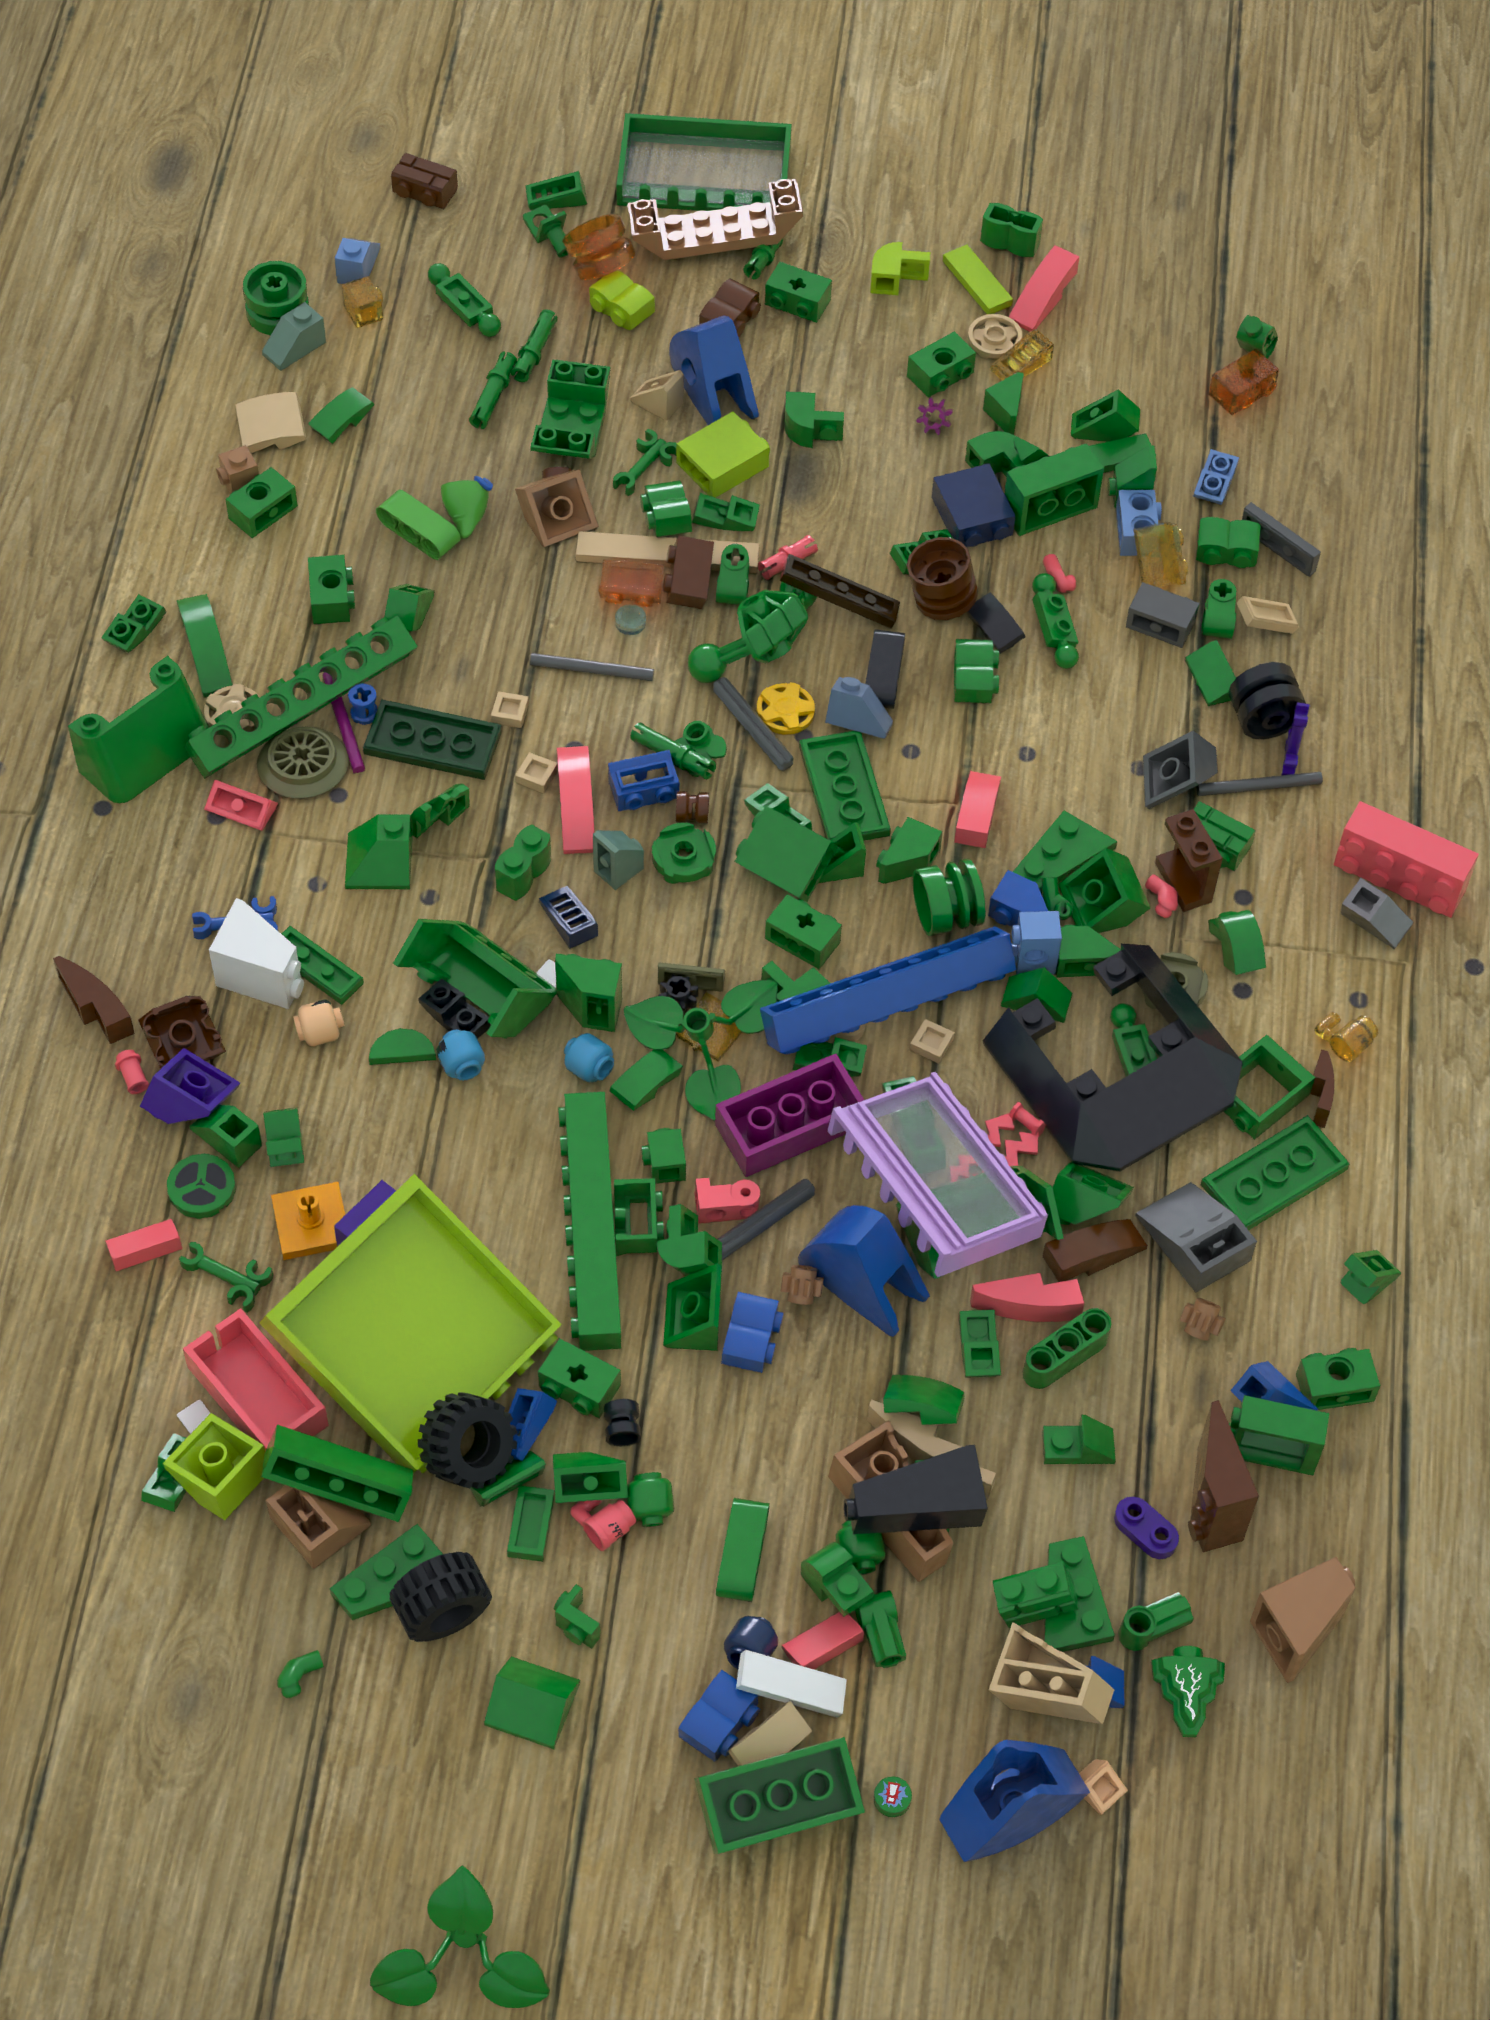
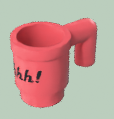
M620 1499L614 1504L609 1503L593 1516L589 1512L601 1504V1500L579 1501L571 1508L570 1514L584 1528L588 1538L600 1551H605L611 1544L628 1533L631 1526L636 1524V1518L632 1510Z

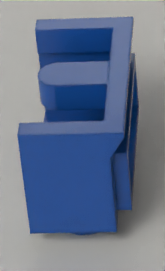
M670 750L608 763V782L618 812L628 809L635 810L655 803H667L677 799L680 782L672 762ZM663 768L665 776L645 780L647 778V771ZM634 774L635 779L640 781L623 785L621 777Z

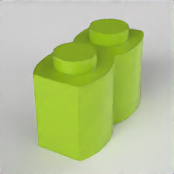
M612 269L589 287L590 304L593 309L610 316L612 321L619 327L622 326L627 330H632L655 312V297L646 288L633 283L627 275L617 269Z

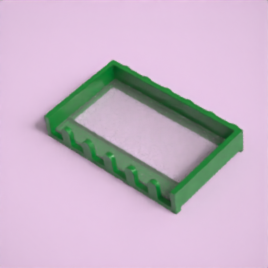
M625 113L616 184L617 205L628 206V203L641 199H656L657 208L712 211L729 206L739 207L756 202H770L768 183L788 179L792 124Z

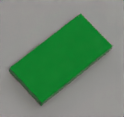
M849 731L799 740V748L826 839L831 840L854 822L860 826L863 841L890 836L891 828L862 733Z
M1307 1115L1202 1178L1200 1185L1212 1198L1237 1215L1245 1227L1250 1230L1348 1170L1350 1163Z

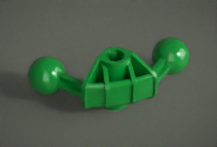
M781 582L779 591L763 590L748 597L740 603L737 610L742 638L720 648L709 643L696 646L689 654L687 661L690 674L699 682L712 683L724 675L727 664L750 654L756 661L765 664L782 657L790 651L793 642L807 623L808 612L806 609L814 604L817 597L784 582Z

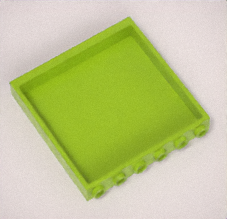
M415 1174L259 1322L396 1464L413 1469V1473L419 1470L422 1474L427 1471L426 1466L428 1463L422 1462L419 1455L423 1452V1449L418 1447V1439H422L423 1433L418 1431L420 1424L425 1425L427 1421L424 1417L428 1410L434 1411L433 1404L437 1400L445 1401V1396L451 1393L458 1395V1392L486 1399L492 1396L497 1400L511 1386L506 1380L514 1372L521 1376L535 1362L530 1356L538 1348L542 1352L546 1351L558 1339L554 1332L562 1325Z

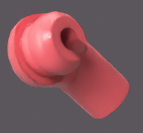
M1046 555L1043 559V565L1046 572L1054 577L1057 591L1061 593L1074 591L1076 589L1075 577L1073 575L1065 576L1056 555Z
M1153 874L1148 878L1145 887L1158 896L1159 903L1155 907L1156 913L1163 918H1169L1178 907L1177 891L1174 887Z

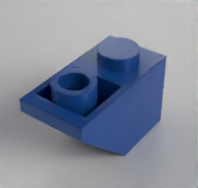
M1007 870L990 898L988 916L1002 925L1012 927V925H1017L1019 912L1048 911L1037 883Z
M1269 1361L1251 1365L1230 1390L1241 1402L1244 1395L1318 1411V1408Z

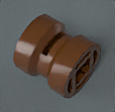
M677 791L676 823H686L688 820H695L698 824H708L709 792H699L697 795H690L687 791ZM693 803H696L695 812H693Z

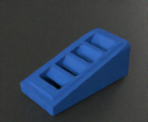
M517 1388L508 1412L513 1418L510 1425L516 1426L517 1434L513 1435V1440L517 1441V1449H512L511 1452L514 1460L523 1461L556 1407L557 1400L544 1392Z

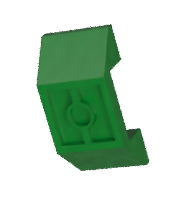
M552 359L547 379L548 398L541 425H536L530 446L531 451L587 459L596 456L606 414L610 367Z

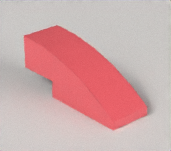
M1054 245L1025 286L1009 318L1016 321L1021 328L1033 333L1062 299L1063 289L1077 274L1079 256Z
M970 771L959 812L954 843L986 848L1001 776Z
M1040 1273L972 1285L970 1298L971 1307L975 1309L995 1310V1315L1033 1322L1070 1321L1082 1314L1084 1300L1077 1279L1043 1285Z

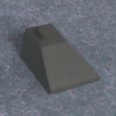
M1191 731L1143 755L1145 807L1151 809L1200 785L1217 774L1216 747L1195 731Z

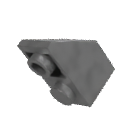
M1362 878L1359 879L1342 903L1341 914L1393 949L1397 947L1413 925V921L1388 895Z

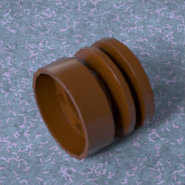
M938 537L923 542L909 555L907 569L917 608L924 616L934 620H949L960 617L971 609L977 600L978 588L969 550L962 542L953 538Z

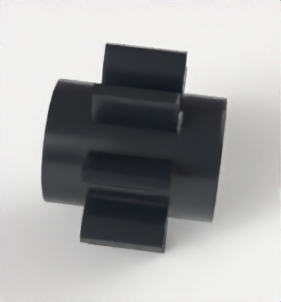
M672 975L667 983H660L661 994L658 996L673 998L681 1006L684 1015L690 1008H697L698 986H691L688 976L684 978Z

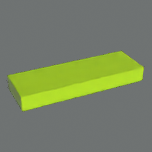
M968 244L943 254L944 264L986 314H994L1012 306L1013 298Z

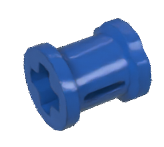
M357 684L348 693L349 702L352 705L350 715L354 722L367 725L373 722L378 709L375 704L377 698L376 690L369 684Z

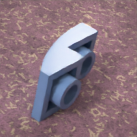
M1211 449L1205 467L1200 474L1193 497L1222 505L1235 474L1239 457Z

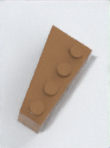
M889 1420L833 1456L828 1477L847 1499H849L853 1484L909 1465L907 1461L908 1455L903 1446H899L894 1436L895 1430ZM946 1529L882 1533L884 1543L918 1582L947 1563L953 1546V1541Z

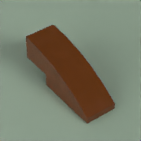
M61 956L53 958L58 978L84 1025L97 1020L110 1044L135 1034L131 1016L107 985L78 964Z
M1123 1219L1082 1228L1063 1235V1239L1049 1241L1045 1243L1042 1257L1058 1282H1062L1084 1272L1090 1276L1146 1250L1148 1245L1131 1219Z

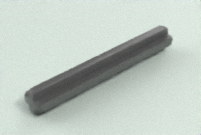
M722 677L716 680L713 684V691L778 769L784 771L793 765V756L727 678Z
M802 1179L719 1237L718 1240L722 1242V1260L815 1195L813 1184L808 1179Z

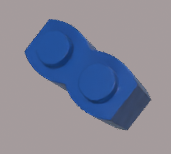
M742 1292L737 1293L723 1347L721 1364L760 1373L763 1372L765 1363L772 1364L776 1344L770 1341L773 1332H780L784 1315L783 1312H778V1300Z
M723 1670L713 1679L700 1700L692 1707L678 1728L679 1738L714 1762L721 1755L725 1757L729 1755L728 1750L739 1739L735 1736L743 1725L749 1727L760 1712V1708L757 1707L759 1695L736 1689L737 1680Z

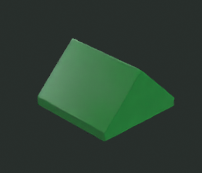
M716 1263L667 1284L663 1346L673 1349L718 1351L722 1265Z
M511 1656L496 1675L484 1725L554 1749L581 1682L579 1679Z

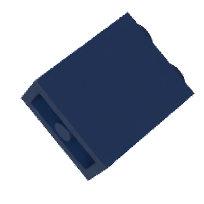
M990 464L933 477L931 497L946 528L955 540L962 542L966 547H974L981 543L1001 540L1013 535L1015 514Z

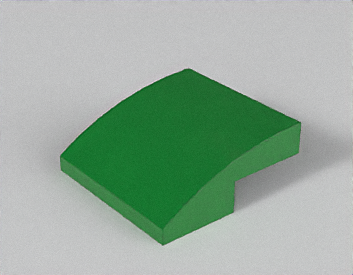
M892 1375L883 1398L884 1413L920 1411L921 1425L957 1424L965 1395L964 1391L935 1379L913 1375Z

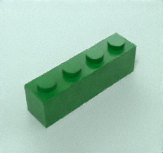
M277 1425L264 1454L261 1477L399 1522L412 1494L413 1469Z

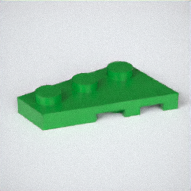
M1064 810L1013 872L1036 882L1042 894L1041 878L1058 877V883L1068 877L1069 873L1084 865L1104 848L1116 849L1117 841Z
M416 1524L329 1588L330 1594L352 1620L392 1607L389 1594L397 1581L415 1566L433 1557L443 1555V1553L421 1527Z
M1085 1537L1049 1543L1047 1565L1064 1562L1074 1582L1079 1610L1068 1613L1060 1612L1057 1616L1046 1618L1044 1622V1641L1062 1652L1112 1642L1115 1634Z

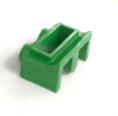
M655 1178L614 1179L616 1256L627 1253H657V1241L664 1239L663 1221H657L656 1212H663L662 1191H656ZM630 1203H647L648 1234L631 1235Z

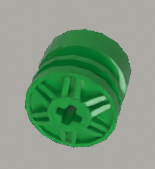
M969 858L962 859L958 862V866L954 862H948L945 867V877L936 865L915 869L912 878L914 900L920 923L928 936L950 932L953 926V918L961 929H966L969 923L974 927L984 924L986 917L984 890L972 860Z

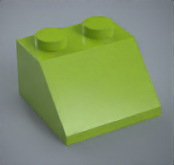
M210 1413L163 1462V1466L199 1505L221 1519L226 1520L264 1479L261 1477L266 1450L263 1444Z

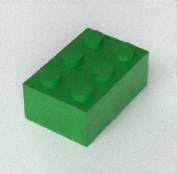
M1087 443L1068 448L1061 453L1049 457H1043L1033 463L1015 467L1007 472L1004 494L1015 514L1014 530L1018 536L1098 508L1104 467Z

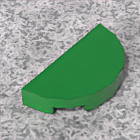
M403 1028L388 1031L377 1038L369 1054V1065L436 1060L433 1044L424 1034L413 1029Z

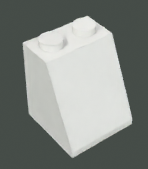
M236 898L209 948L215 984L217 987L289 1009L294 998L298 999L304 986V980L301 979L300 975L301 962L298 961L296 946L243 900Z

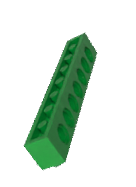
M398 615L391 620H388L387 617L381 618L371 625L372 631L364 636L361 632L356 633L345 641L347 646L338 651L335 647L329 649L319 657L321 661L312 667L309 663L302 665L293 672L295 677L286 682L283 678L277 680L267 687L269 692L260 698L257 694L250 696L241 703L243 708L234 713L231 710L225 711L214 719L216 724L208 729L202 725L189 733V740L184 748L204 779L329 705L339 697L349 693L353 686L369 681L412 655L418 646ZM371 642L382 644L384 653L374 652L371 648ZM352 657L356 659L359 668H349L345 663V658ZM325 672L330 674L333 684L327 685L321 682L319 673ZM293 689H303L307 694V699H297L293 694ZM270 703L278 705L281 709V715H271L267 711L266 705ZM248 719L252 721L255 725V731L247 732L242 729L240 720ZM215 735L225 736L229 746L225 748L217 746L213 737Z

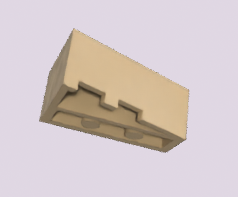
M1013 1622L989 1687V1691L1010 1709L1103 1724L1114 1693V1689L1093 1670L1062 1651H1058Z

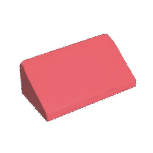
M214 780L204 810L263 831L276 810L278 803Z
M172 1219L105 1241L116 1271L182 1250L180 1237Z
M838 1612L783 1644L782 1649L793 1664L816 1669L862 1642L864 1631L849 1614L843 1617Z

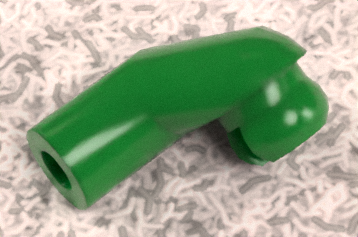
M1058 877L1041 878L1042 896L1048 911H1059L1060 920L1070 918L1073 913V907L1067 899L1058 893Z

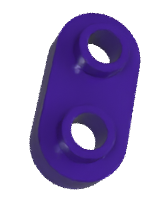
M1127 1497L1118 1503L1114 1521L1117 1528L1152 1558L1166 1559L1174 1554L1179 1542V1534L1177 1529L1168 1520L1139 1497ZM1134 1509L1138 1511L1140 1515L1137 1517H1133L1128 1513V1511ZM1162 1533L1167 1539L1159 1540L1155 1537V1534Z

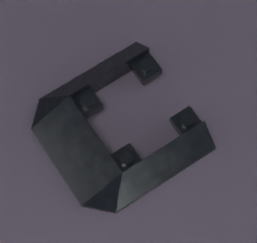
M1121 943V951L1093 966L1094 974L1111 996L1137 983L1166 1019L1169 1025L1148 1036L1149 1044L1158 1054L1159 1058L1107 1088L1092 1069L1066 1083L1035 1043V1040L1056 1029L1055 1020L1038 998L1014 1012L1008 1007L983 1039L984 1046L1038 1118L1045 1122V1127L1073 1164L1119 1172L1234 1106L1243 1066L1242 1060L1149 945Z

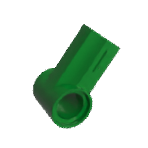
M888 1590L876 1593L871 1600L855 1609L858 1624L866 1633L875 1667L889 1668L906 1660V1652L897 1625L898 1613L892 1592Z
M1177 1592L1145 1607L1134 1606L1126 1612L1118 1631L1121 1644L1129 1650H1143L1150 1641L1191 1624L1194 1619L1191 1606L1185 1596ZM1137 1624L1141 1626L1145 1630V1632H1136L1130 1627V1625Z

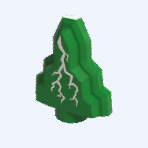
M1180 1646L1173 1650V1656L1151 1660L1153 1680L1161 1685L1162 1697L1172 1704L1173 1720L1183 1737L1196 1738L1206 1719V1705L1215 1700L1216 1687L1224 1682L1225 1663L1220 1662L1218 1659L1203 1657V1650L1201 1648Z

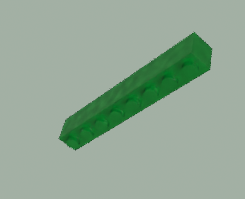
M605 1092L564 1094L565 1107H558L559 1127H566L567 1136H560L561 1157L568 1156V1165L562 1166L563 1186H570V1195H563L564 1215L571 1216L572 1225H565L566 1246H573L574 1252L573 1256H567L568 1277L575 1276L576 1285L569 1287L570 1307H577V1317L571 1318L572 1339L579 1338V1348L583 1351L621 1349V1324Z

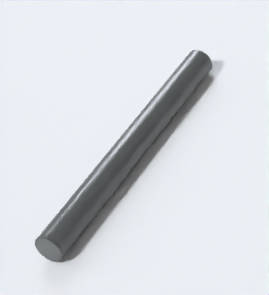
M532 653L530 665L647 681H653L654 669L536 653Z
M1321 772L1210 782L1201 783L1196 786L1198 796L1318 785L1322 784L1323 777Z

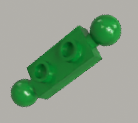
M435 263L429 268L428 279L435 285L436 294L469 327L478 323L479 331L486 337H494L500 332L501 321L493 314V306L460 273L450 277L449 268L442 263Z
M1041 573L1032 582V589L1035 593L1032 601L1046 646L1057 648L1054 654L1056 664L1063 669H1070L1079 660V653L1075 648L1079 641L1064 595L1053 594L1056 590L1054 577L1048 573Z
M1127 1003L1116 1005L1110 1014L1112 1024L1118 1028L1113 1029L1112 1039L1125 1076H1128L1156 1060L1157 1056L1149 1044V1033L1145 1023L1134 1025L1137 1019L1135 1009Z

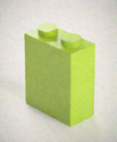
M732 411L678 442L676 445V463L707 495L716 498L768 468L770 447L764 438L759 437L751 429L746 420L741 419Z

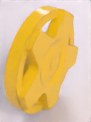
M792 682L780 683L766 687L761 692L757 701L756 712L772 732L791 735L805 730L812 723L815 714V703L811 695L801 688L799 684ZM765 702L768 707L762 711V704ZM808 715V717L802 723L799 724V717ZM781 721L784 726L776 725L773 722Z

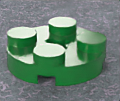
M675 823L665 827L660 832V836L656 841L654 840L652 845V861L654 867L663 875L666 882L671 884L693 882L709 876L713 871V865L716 860V844L712 835L705 829L702 832L699 829H695L694 824ZM685 848L686 852H692V854L686 857L678 855L679 849Z

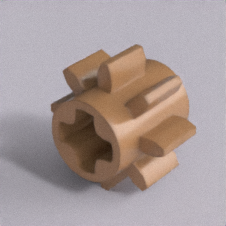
M792 1265L791 1273L783 1272L781 1292H788L787 1301L791 1303L810 1305L813 1304L814 1296L821 1297L824 1278L816 1277L817 1268L807 1265Z
M1197 1298L1194 1305L1187 1303L1180 1317V1321L1187 1323L1184 1331L1195 1338L1206 1341L1209 1340L1211 1334L1218 1336L1226 1319L1219 1316L1221 1307L1203 1298Z

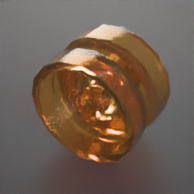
M607 214L591 219L577 226L564 236L562 242L568 255L576 257L573 267L580 280H591L608 275L620 269L635 257L636 251L631 240L628 237H622L626 228L618 214Z

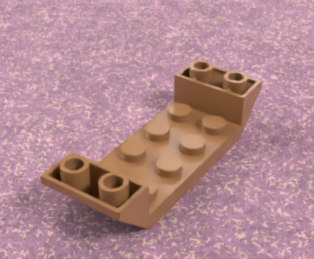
M781 179L777 182L768 183L770 202L767 203L756 202L746 206H729L712 211L701 210L684 215L673 214L663 218L658 217L656 199H641L628 203L633 241L664 260L753 248L762 244H778L803 217L797 180Z

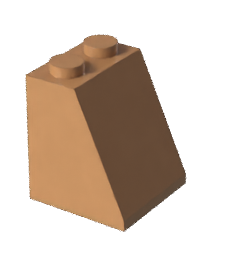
M1337 1557L1261 1592L1257 1600L1250 1623L1287 1683L1294 1681L1342 1619L1356 1588L1353 1574L1348 1567L1341 1565Z

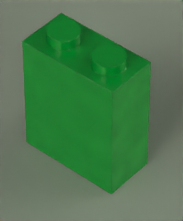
M766 805L764 810L759 811L752 822L753 829L748 838L743 839L736 850L737 858L734 862L795 897L808 902L838 846Z

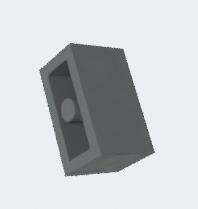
M1142 582L1129 607L1126 628L1183 648L1196 622L1199 603Z

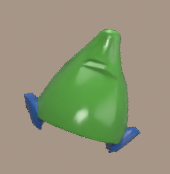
M474 476V481H454L441 486L443 505L460 533L461 539L471 536L485 513L489 491L493 487V484L487 478L482 479L479 476Z

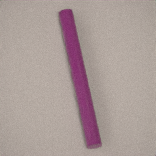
M324 672L322 675L324 683L327 685L333 684L331 675ZM339 697L331 703L353 773L365 771V766L343 698Z

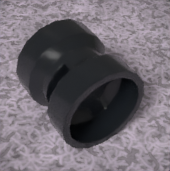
M616 1399L604 1405V1419L608 1422V1426L605 1429L606 1442L608 1444L622 1447L634 1445L641 1440L640 1426L636 1423L639 1417V1404L636 1401Z

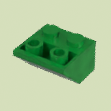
M556 953V994L582 1027L615 1032L622 1003V963H615L608 959L583 958L576 954L563 955Z

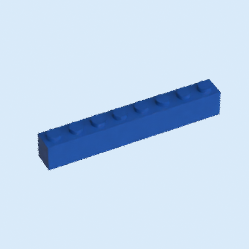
M994 926L760 1008L767 1044L782 1054L795 1053L803 1045L826 1042L834 1034L854 1032L860 1028V1025L868 1022L885 1021L891 1014L899 1011L910 1012L916 1010L919 1004L928 1001L944 1000L950 993L972 990L977 987V984L987 980H1001L1007 973L1017 970L1010 934Z

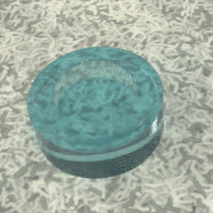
M624 605L620 607L615 614L616 628L625 635L639 634L646 626L645 611L637 605Z

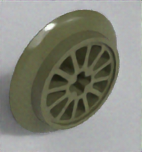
M296 727L278 734L263 746L257 759V771L264 785L273 792L290 798H309L329 791L341 781L347 771L349 757L344 743L333 733L317 727Z

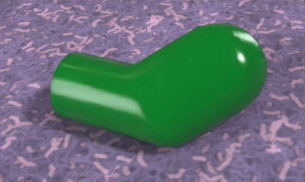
M318 1650L287 1662L277 1679V1686L281 1688L282 1696L292 1698L301 1693L299 1681L302 1676L324 1667Z

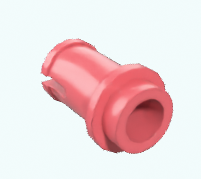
M125 1050L116 1056L115 1067L118 1071H121L129 1093H142L148 1088L149 1083L140 1066L141 1057L134 1050Z

